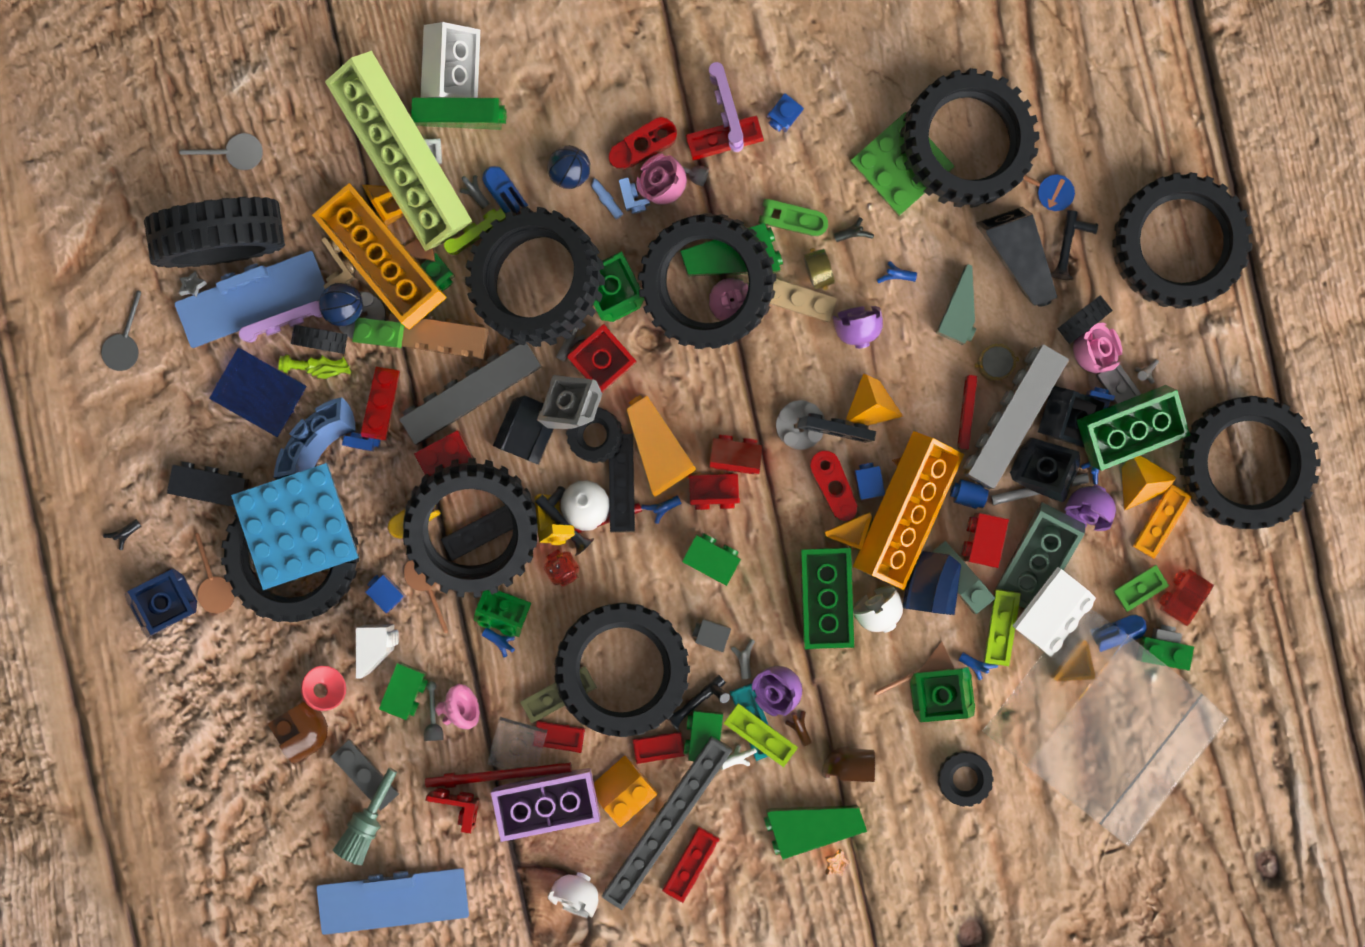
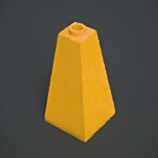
M639 395L628 402L630 407L627 408V412L652 494L656 497L696 471V468L649 397L642 398Z

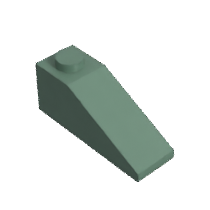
M969 264L965 266L936 331V334L961 345H964L966 341L971 342L976 332V328L973 327L975 323L973 268Z
M946 541L932 551L949 554L961 564L958 595L974 614L979 613L996 599Z

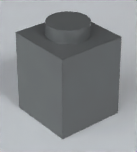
M703 619L702 623H696L692 636L696 637L695 643L724 652L731 628Z

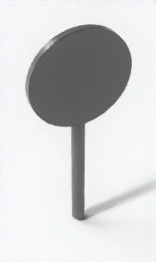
M139 290L136 292L124 333L109 337L102 346L101 354L104 363L116 371L130 369L136 363L139 356L136 342L128 336L141 296V291Z

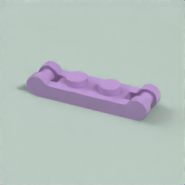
M714 62L709 67L710 81L713 85H717L718 90L714 91L717 104L723 105L724 112L721 113L724 127L729 126V147L732 151L739 152L744 147L743 133L723 65Z
M314 301L247 325L240 329L239 337L243 341L252 343L256 341L257 336L266 333L267 336L276 334L281 331L280 327L288 324L290 327L304 323V318L312 315L319 318L323 317L319 309V302Z

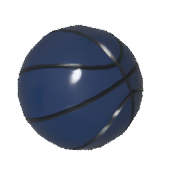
M571 145L562 146L550 155L547 171L554 184L563 189H574L581 186L588 179L590 161L587 154L578 147Z
M335 283L327 287L321 294L319 309L323 318L332 325L348 326L354 323L361 315L363 299L360 292L352 285Z

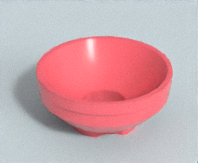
M318 666L311 669L304 676L301 683L303 700L308 706L318 711H328L336 708L341 704L346 694V683L343 676L336 669L329 666ZM316 684H322L326 687L327 694L325 697L319 698L314 694L313 689Z

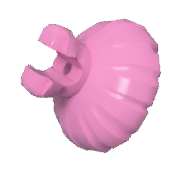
M727 278L714 285L709 295V306L716 319L720 321L725 320L741 307L747 295V283L740 279Z
M463 684L451 687L446 694L445 702H439L435 707L438 716L442 713L445 714L442 720L445 725L453 723L458 728L471 729L479 721L480 711L477 698L471 689Z

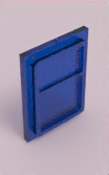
M238 347L219 382L216 383V387L209 399L270 434L279 437L307 386Z

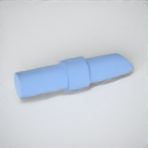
M593 178L591 187L598 195L601 203L607 207L617 220L623 215V212L614 202L611 194L605 190L597 179Z

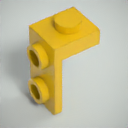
M542 494L536 495L535 500ZM558 501L557 504H556L554 507H555V508L559 511V513H560V507H559V501ZM535 502L539 543L562 545L566 543V540L575 535L574 526L557 525Z

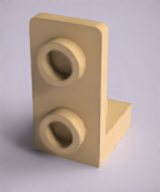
M323 237L321 239L343 270L340 274L337 271L326 278L327 283L323 285L326 289L335 283H351L356 279L352 274L356 270L348 259L343 261L338 254L341 250L333 240L329 241L327 237Z

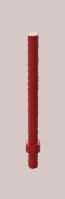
M570 762L458 775L455 772L444 773V776L425 778L426 788L439 786L453 788L458 784L572 772V764Z

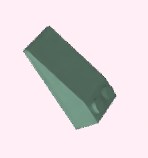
M1041 502L995 589L1021 593L1019 606L1026 609L1056 568L1059 567L1064 571L1085 534V524Z

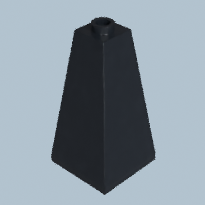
M1019 207L976 222L978 229L1029 302L1034 306L1042 307L1051 304V300L1058 298L1035 219L1031 212L1024 207Z

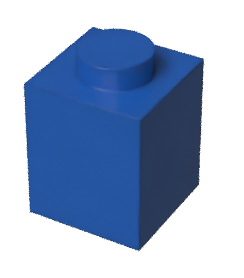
M873 462L859 465L860 470L854 471L859 500L884 496L885 491L880 466L874 467Z
M377 574L367 584L369 589L366 593L385 613H389L406 596L386 574L381 577Z

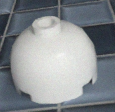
M588 480L577 481L564 491L561 499V512L565 520L574 526L575 529L582 531L593 530L607 519L610 512V500L605 490L597 483Z
M885 586L874 590L877 595L870 599L865 595L853 606L856 620L868 631L890 632L896 627V623L902 616L903 603L899 593L893 586Z
M577 872L576 876L568 874L560 877L555 881L547 896L553 904L556 905L559 901L564 906V910L585 918L588 915L591 918L593 917L599 901L596 887L589 882L591 878L580 872Z

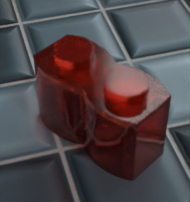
M1185 569L1184 572L1180 570L1173 579L1172 583L1175 585L1172 591H1166L1160 599L1159 603L1162 606L1159 610L1181 625L1188 626L1214 585L1192 570Z

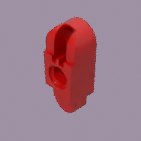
M664 117L656 118L611 147L612 150L609 153L610 164L616 169L625 170L650 158L652 155L670 148L677 139L676 126L672 121ZM660 130H665L667 132V136L664 138H660L658 136V132ZM637 140H645L648 143L647 149L644 151L636 150L634 144Z
M825 450L820 451L810 460L811 474L834 517L841 521H850L855 517L858 506L841 463L834 453ZM828 461L829 469L823 470L820 467L821 462ZM838 481L841 484L842 490L838 495H833L829 492L828 486L830 482Z

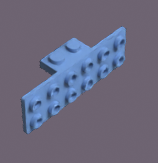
M308 251L269 267L258 266V264L247 266L244 268L245 272L235 275V272L222 276V281L217 282L216 287L198 293L197 297L190 296L175 302V307L191 348L199 347L238 332L247 325L305 304L319 301L321 294L325 290L323 286L325 282L314 253Z
M463 868L408 874V871L393 873V876L383 877V874L368 876V879L317 886L323 935L469 917Z

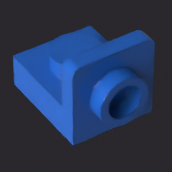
M784 94L767 114V119L770 120L768 124L778 132L781 129L787 132L802 113L804 107L787 94Z
M351 432V436L344 435L342 445L374 452L375 447H379L381 440L373 438L365 440V437H361L360 433Z

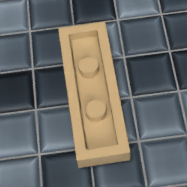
M776 279L773 284L775 295L771 299L770 304L830 322L837 298Z

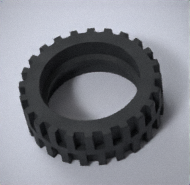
M969 68L965 73L956 70L946 77L943 75L937 78L913 101L910 110L903 119L905 126L901 129L900 137L904 138V144L900 146L901 154L906 153L908 159L904 163L906 170L912 168L916 175L912 180L915 184L921 182L926 187L923 192L928 196L934 193L939 196L938 202L945 204L951 201L954 202V207L961 208L964 205H970V208L978 207L983 203L989 204L1003 197L1020 184L1024 179V175L1031 170L1033 166L1031 161L1038 153V148H1034V145L1040 139L1039 131L1034 132L1033 125L1038 122L1036 115L1030 116L1028 108L1032 106L1030 101L1027 99L1023 102L1018 96L1022 91L1017 86L1012 90L1006 85L1009 81L1007 78L1002 76L999 80L992 78L993 72L988 70L983 74H978L977 69ZM959 98L980 100L992 107L1005 123L1010 143L1007 157L996 172L985 178L967 180L954 176L940 165L931 150L929 129L932 119L942 106L952 100Z
M1180 172L1173 173L1167 177L1162 176L1141 188L1129 199L1126 206L1122 208L1119 213L1121 215L1119 221L1115 223L1114 227L1116 237L1112 240V247H1116L1117 253L1114 259L1115 263H1119L1123 272L1120 274L1122 278H1127L1132 284L1130 288L1134 292L1139 291L1143 294V299L1148 302L1155 301L1159 303L1158 306L1162 307L1173 306L1175 309L1194 307L1216 299L1219 295L1227 292L1230 289L1229 287L1241 277L1240 272L1243 268L1247 267L1249 262L1246 259L1247 253L1252 250V243H1249L1248 237L1252 233V227L1246 224L1245 218L1248 217L1246 209L1241 211L1237 204L1240 199L1236 195L1232 197L1227 192L1228 187L1223 183L1217 185L1213 182L1214 178L1209 176L1204 178L1198 177L1197 173L1190 172L1187 175H1180ZM1177 199L1195 201L1208 208L1217 218L1223 233V250L1216 266L1201 279L1186 283L1169 281L1156 274L1145 261L1140 244L1142 227L1149 214L1159 205Z
M268 197L222 198L219 200H204L197 203L192 202L153 212L144 219L150 263L157 267L185 268L232 263L234 261L261 257L265 254H272L285 246L279 202Z
M529 207L521 208V214L519 215L512 211L505 213L507 219L502 222L495 219L491 222L493 228L488 233L483 230L479 235L482 238L479 246L473 244L470 250L474 254L473 261L467 260L466 268L471 272L470 277H465V285L472 291L467 293L469 301L475 304V312L484 319L487 325L508 340L512 339L517 344L525 345L527 342L533 347H541V342L543 341L549 345L557 344L556 338L560 336L567 340L573 336L570 332L572 329L577 327L581 330L586 325L582 321L587 315L593 317L596 312L592 308L595 300L601 302L602 294L598 291L599 285H605V278L600 274V270L604 269L603 261L597 256L600 252L597 246L591 242V238L570 218H565L560 212L553 210L550 213L543 207H537V212H533ZM541 237L556 240L568 250L574 263L572 283L565 297L553 309L535 317H522L512 313L503 305L497 292L498 275L505 259L515 248L529 240Z
M704 213L672 223V225L659 232V236L655 240L651 241L648 245L650 249L647 255H644L641 263L644 264L643 269L638 273V280H642V289L639 290V296L645 299L646 306L643 307L645 313L650 312L654 318L652 324L656 328L660 326L665 331L664 336L669 339L673 337L679 340L678 344L683 346L692 345L695 346V349L706 347L715 349L727 344L730 345L743 338L762 322V318L770 309V301L775 295L773 284L776 281V273H773L772 270L773 258L769 257L766 251L768 247L764 241L761 242L756 235L758 233L755 230L748 229L743 225L744 222L738 219L728 218V215ZM700 239H714L729 245L741 256L748 271L749 285L743 304L729 318L714 323L698 322L686 317L675 307L667 290V271L672 258L683 246Z
M1239 397L1216 404L1213 408L1202 413L1203 416L1199 420L1193 422L1190 436L1185 437L1183 440L1186 444L1184 451H1180L1179 457L1183 459V468L1179 469L1180 475H1184L1186 484L1183 485L1185 491L1190 492L1193 497L1191 499L1192 503L1195 506H1199L1205 516L1215 519L1216 523L1237 529L1269 528L1279 522L1289 520L1290 515L1294 512H1299L1303 508L1302 503L1305 499L1311 498L1313 492L1310 491L1313 484H1317L1319 476L1315 475L1316 467L1321 466V459H1316L1315 450L1319 449L1317 442H1313L1310 434L1313 431L1310 426L1305 427L1301 422L1303 417L1299 413L1294 414L1289 410L1290 406L1285 403L1279 404L1274 402L1275 399L1268 397ZM1243 421L1260 422L1277 431L1284 439L1291 459L1289 477L1281 491L1270 500L1255 505L1239 504L1223 496L1214 486L1208 470V455L1216 437L1230 425Z
M468 458V463L459 464L458 459L451 460V466L444 468L441 464L435 467V473L431 476L428 473L425 474L419 487L415 485L411 492L410 501L408 500L406 504L403 524V542L407 548L406 555L409 561L413 560L414 570L417 574L423 573L426 576V583L430 586L434 582L439 584L440 591L447 594L448 590L452 589L457 591V597L464 598L465 592H474V598L481 597V591L490 590L492 595L498 592L499 585L504 583L506 587H509L513 584V577L516 574L521 577L525 572V564L532 561L533 549L537 546L538 531L535 504L531 501L529 490L522 487L521 479L517 475L514 477L510 476L506 467L501 466L500 469L493 467V461L485 460V464L476 463V458ZM465 489L482 490L495 495L505 504L512 518L513 532L509 545L499 557L480 565H460L445 559L435 550L428 533L430 514L435 505L444 496L452 492Z
M237 513L234 515L236 518L233 523L228 525L226 529L228 534L226 540H222L221 548H224V558H221V565H225L226 570L224 578L226 582H230L233 588L231 592L234 597H239L243 602L242 605L246 609L255 611L256 615L262 618H270L276 622L285 621L290 623L308 620L322 615L333 606H336L344 594H347L350 590V584L357 574L355 570L359 558L331 567L322 584L306 595L282 597L268 590H263L251 570L249 547ZM347 521L348 526H349V529H350V532H351V535H352V538H353V541H354V544H355V547H356V550H357L358 539H357V537H355L354 534H353V531H352L353 526H352L351 522H350V521H349V522Z
M608 604L582 615L566 631L563 640L560 641L558 646V653L554 663V677L559 691L558 694L564 702L566 709L581 724L609 736H638L659 727L662 722L673 715L676 707L680 706L683 701L684 691L687 690L689 684L687 683L688 673H690V666H688L687 656L689 655L687 648L685 649L683 646L681 635L674 630L673 624L669 620H665L659 615L660 613L638 604ZM630 628L645 634L657 646L662 657L663 679L659 690L647 704L633 711L614 712L599 706L588 696L581 682L580 662L584 650L597 635L609 629Z

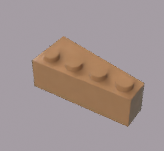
M390 314L389 321L400 322L394 314ZM426 315L410 330L404 326L401 347L485 360L489 330L484 328V324L470 322L469 325L460 324L459 320L445 318V322L435 320V316Z

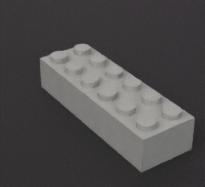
M1044 344L1037 348H1031L1024 360L1027 363L1026 367L1018 370L1012 380L1015 386L1012 391H1006L999 403L1002 405L1000 412H994L987 424L990 426L987 434H981L975 445L978 450L975 455H969L963 465V468L966 469L963 475L987 489H995L1069 361L1068 358Z

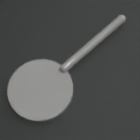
M241 133L229 140L226 149L180 150L179 154H226L228 162L233 167L239 170H250L261 161L263 149L256 137L247 133Z

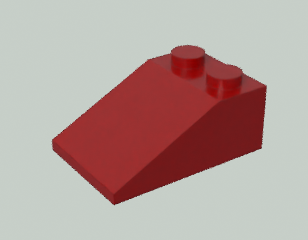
M719 434L718 439L713 438L709 468L759 475L762 445H757L758 440L743 438V442L733 441V436Z

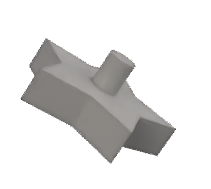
M194 271L189 277L180 278L182 286L179 294L181 296L191 294L197 297L199 289L207 283L205 280L199 279L197 272Z

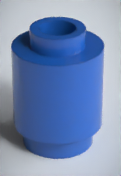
M960 479L958 483L954 482L950 492L954 503L974 509L978 507L983 509L989 494V490L984 489L983 485Z

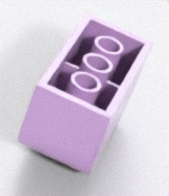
M590 768L509 783L496 787L491 791L501 842L600 822L601 817Z

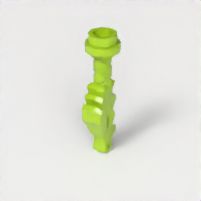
M285 354V356H280L278 369L283 371V373H288L289 370L291 371V368L295 370L300 369L307 371L306 374L311 373L312 377L317 376V379H328L332 376L340 375V373L351 374L350 366H348L344 357L333 361L321 355L319 359L311 357L308 361L292 360L290 355Z

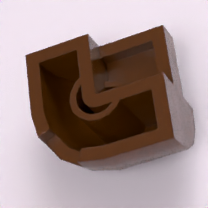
M305 701L268 723L280 744V749L294 765L317 752L324 745L327 738L328 724L323 713L311 708Z
M849 747L837 748L825 759L822 776L824 778L838 776L842 781L875 782V751L849 749Z

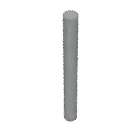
M1088 474L1076 475L1071 487L1089 483ZM1022 488L992 495L991 500L993 505L1039 495V493L1028 488Z

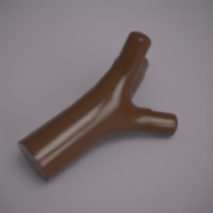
M801 711L799 718L793 712L791 716L794 723L787 720L785 724L796 731L803 747L807 746L812 741L805 727L806 712Z

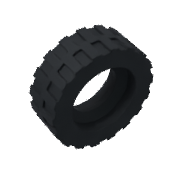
M1100 295L1057 329L1070 344L1113 310Z
M294 325L291 344L345 354L348 334Z
M598 407L592 422L577 428L568 429L566 435L568 436L567 443L576 456L588 462L598 463L606 462L607 459L613 458L616 452H619L620 445L623 443L622 436L624 432L621 428V423L615 415ZM592 423L602 424L606 429V440L598 447H591L584 441V430Z
M967 751L955 752L941 763L937 775L938 785L942 794L951 803L962 807H971L974 804H980L984 798L989 796L988 793L992 790L994 777L987 761L980 755ZM961 767H970L977 774V784L969 791L959 790L953 782L954 773Z

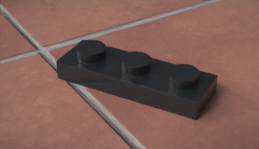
M808 413V416L799 418L797 427L864 443L875 441L876 431L869 430L868 425L854 423L853 426L846 425L845 420L831 418V421L823 419V415Z

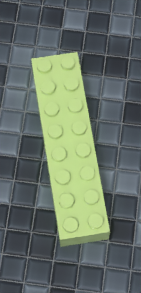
M369 51L350 58L325 83L424 250L427 251L444 244L446 240L452 238L472 222L470 216L373 52Z

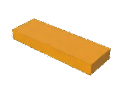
M1171 484L1160 498L1132 547L1155 559L1192 496Z

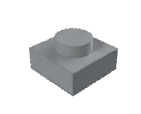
M1161 625V629L1153 628L1152 638L1181 643L1182 634L1175 632L1176 627Z

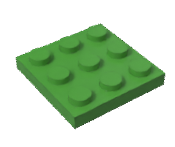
M907 112L903 113L850 161L898 216L925 194L923 191L926 189L921 182L915 184L912 180L916 175L912 168L906 170L904 163L908 159L906 153L901 154L900 146L904 144V138L900 137V132L905 126L903 119ZM929 138L930 147L935 158L944 169L950 172L955 166Z

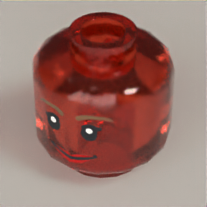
M557 549L546 556L548 561L544 564L543 569L553 585H561L563 588L579 578L577 574L580 571V567L571 552L564 551L561 553Z

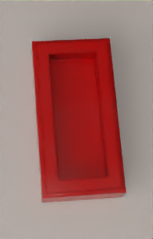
M538 720L536 721L533 745L582 753L586 728Z
M681 731L680 733L673 732L632 739L636 764L685 756Z

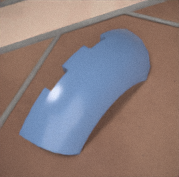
M342 397L316 407V412L306 420L301 419L289 433L291 438L285 449L281 448L273 478L280 479L315 467L321 454L333 441L347 433L356 431L353 412L349 404Z

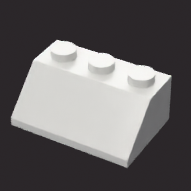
M445 22L424 25L421 98H478L479 29Z
M1057 567L1013 624V627L1032 644L1051 657L1054 652H1057L1062 647L1067 635L1076 629L1078 621L1084 613H1087L1092 608L1096 598L1075 579Z
M394 624L362 625L356 628V678H363L369 675L394 650V646L398 645L399 631L394 630Z

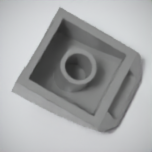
M553 375L543 408L537 420L547 428L572 429L592 422L602 397V392L597 382L592 379Z

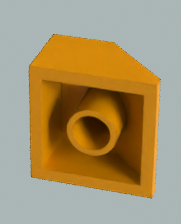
M626 755L594 782L598 802L619 827L623 826L658 794V791Z

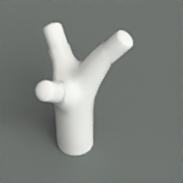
M737 745L734 753L728 756L720 769L724 770L735 764L749 766L750 762L746 761L745 758L756 753V748L740 753L741 746Z

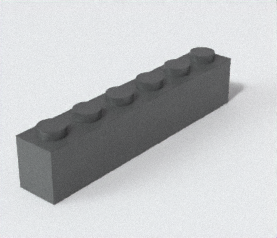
M516 342L510 344L507 347L508 352L501 356L499 353L494 354L486 360L487 365L479 369L478 366H475L465 373L467 377L458 382L455 379L444 386L446 390L439 395L434 392L423 399L425 402L418 408L413 405L403 411L402 414L404 416L399 420L414 444H420L542 368L528 343L526 342L525 345H520Z

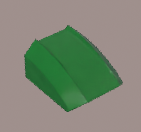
M622 251L602 260L604 269L600 270V274L605 278V285H599L598 291L602 294L601 302L595 300L593 305L603 321L614 322L640 309L645 300L644 297L639 296L641 288Z
M968 667L913 673L910 688L913 712L919 722L967 719L974 716L975 702L972 675Z

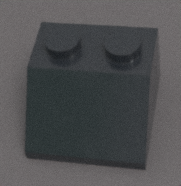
M1054 386L1048 397L1038 433L1085 448L1077 419L1103 410L1105 403L1074 390Z

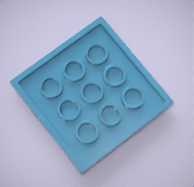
M328 463L231 495L263 590L359 558Z

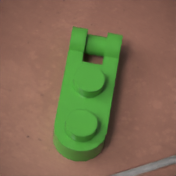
M770 199L763 200L762 206L764 211L763 215L759 217V224L765 223L766 226L816 237L823 235L828 228V219L824 213ZM774 210L781 211L779 219L772 218Z

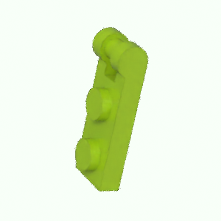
M495 208L490 210L483 216L485 220L478 225L472 223L463 230L464 234L458 239L450 238L446 240L444 244L445 250L450 255L459 254L479 240V235L483 230L488 233L493 228L491 222L495 219L500 222L507 219L502 209L498 211Z

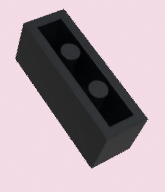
M180 461V465H172L167 494L235 507L231 495L247 490L249 479L243 478L244 473L229 471L228 475L219 473V468L205 466L204 470L195 469L194 463Z

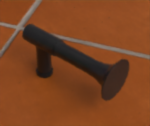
M1067 211L1060 257L1056 269L1051 273L1052 278L1073 280V277L1068 272V260L1075 229L1093 234L1097 233L1098 224L1077 220V211Z
M558 486L548 499L542 494L535 502L557 525H570L554 507L566 490L562 486ZM574 529L575 535L570 539L576 547L575 556H577L593 542L594 538H584Z
M718 675L667 720L680 733L679 726L682 720L711 695L714 694L721 703H727L730 695L721 689L726 682Z

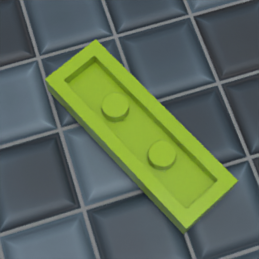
M995 589L994 597L996 599L993 600L984 655L985 663L1003 666L1010 665L1015 633L1013 624L1017 621L1021 596L1019 592Z
M739 703L724 721L726 726L782 767L787 764L798 749V746Z

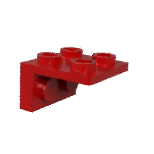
M738 474L689 476L690 505H695V510L710 509V504H720V509H735V504L740 503Z
M435 788V790L430 791L426 795L425 801L462 807L458 816V825L462 826L461 832L471 834L476 824L479 798H474V794L469 792H460L457 795L450 794V790L444 788Z

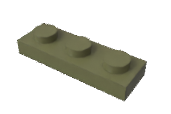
M586 666L580 669L581 682L586 693H589L596 689L597 686ZM556 683L520 702L531 723L565 706L558 694L559 691Z

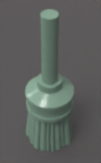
M388 768L368 808H364L363 812H353L352 819L347 824V830L332 850L342 859L355 865H363L372 839H375L376 832L381 827L376 819L378 816L376 812L397 774L396 770Z

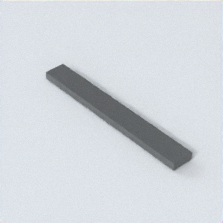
M711 735L603 892L602 898L623 910L732 752V748Z

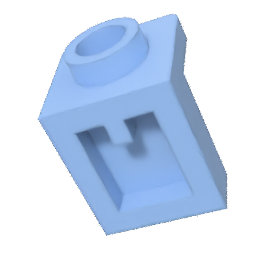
M629 178L620 179L619 184L626 211L631 210L632 214L646 211V206H650V201L647 199L634 201V198L638 197L635 183L630 184Z

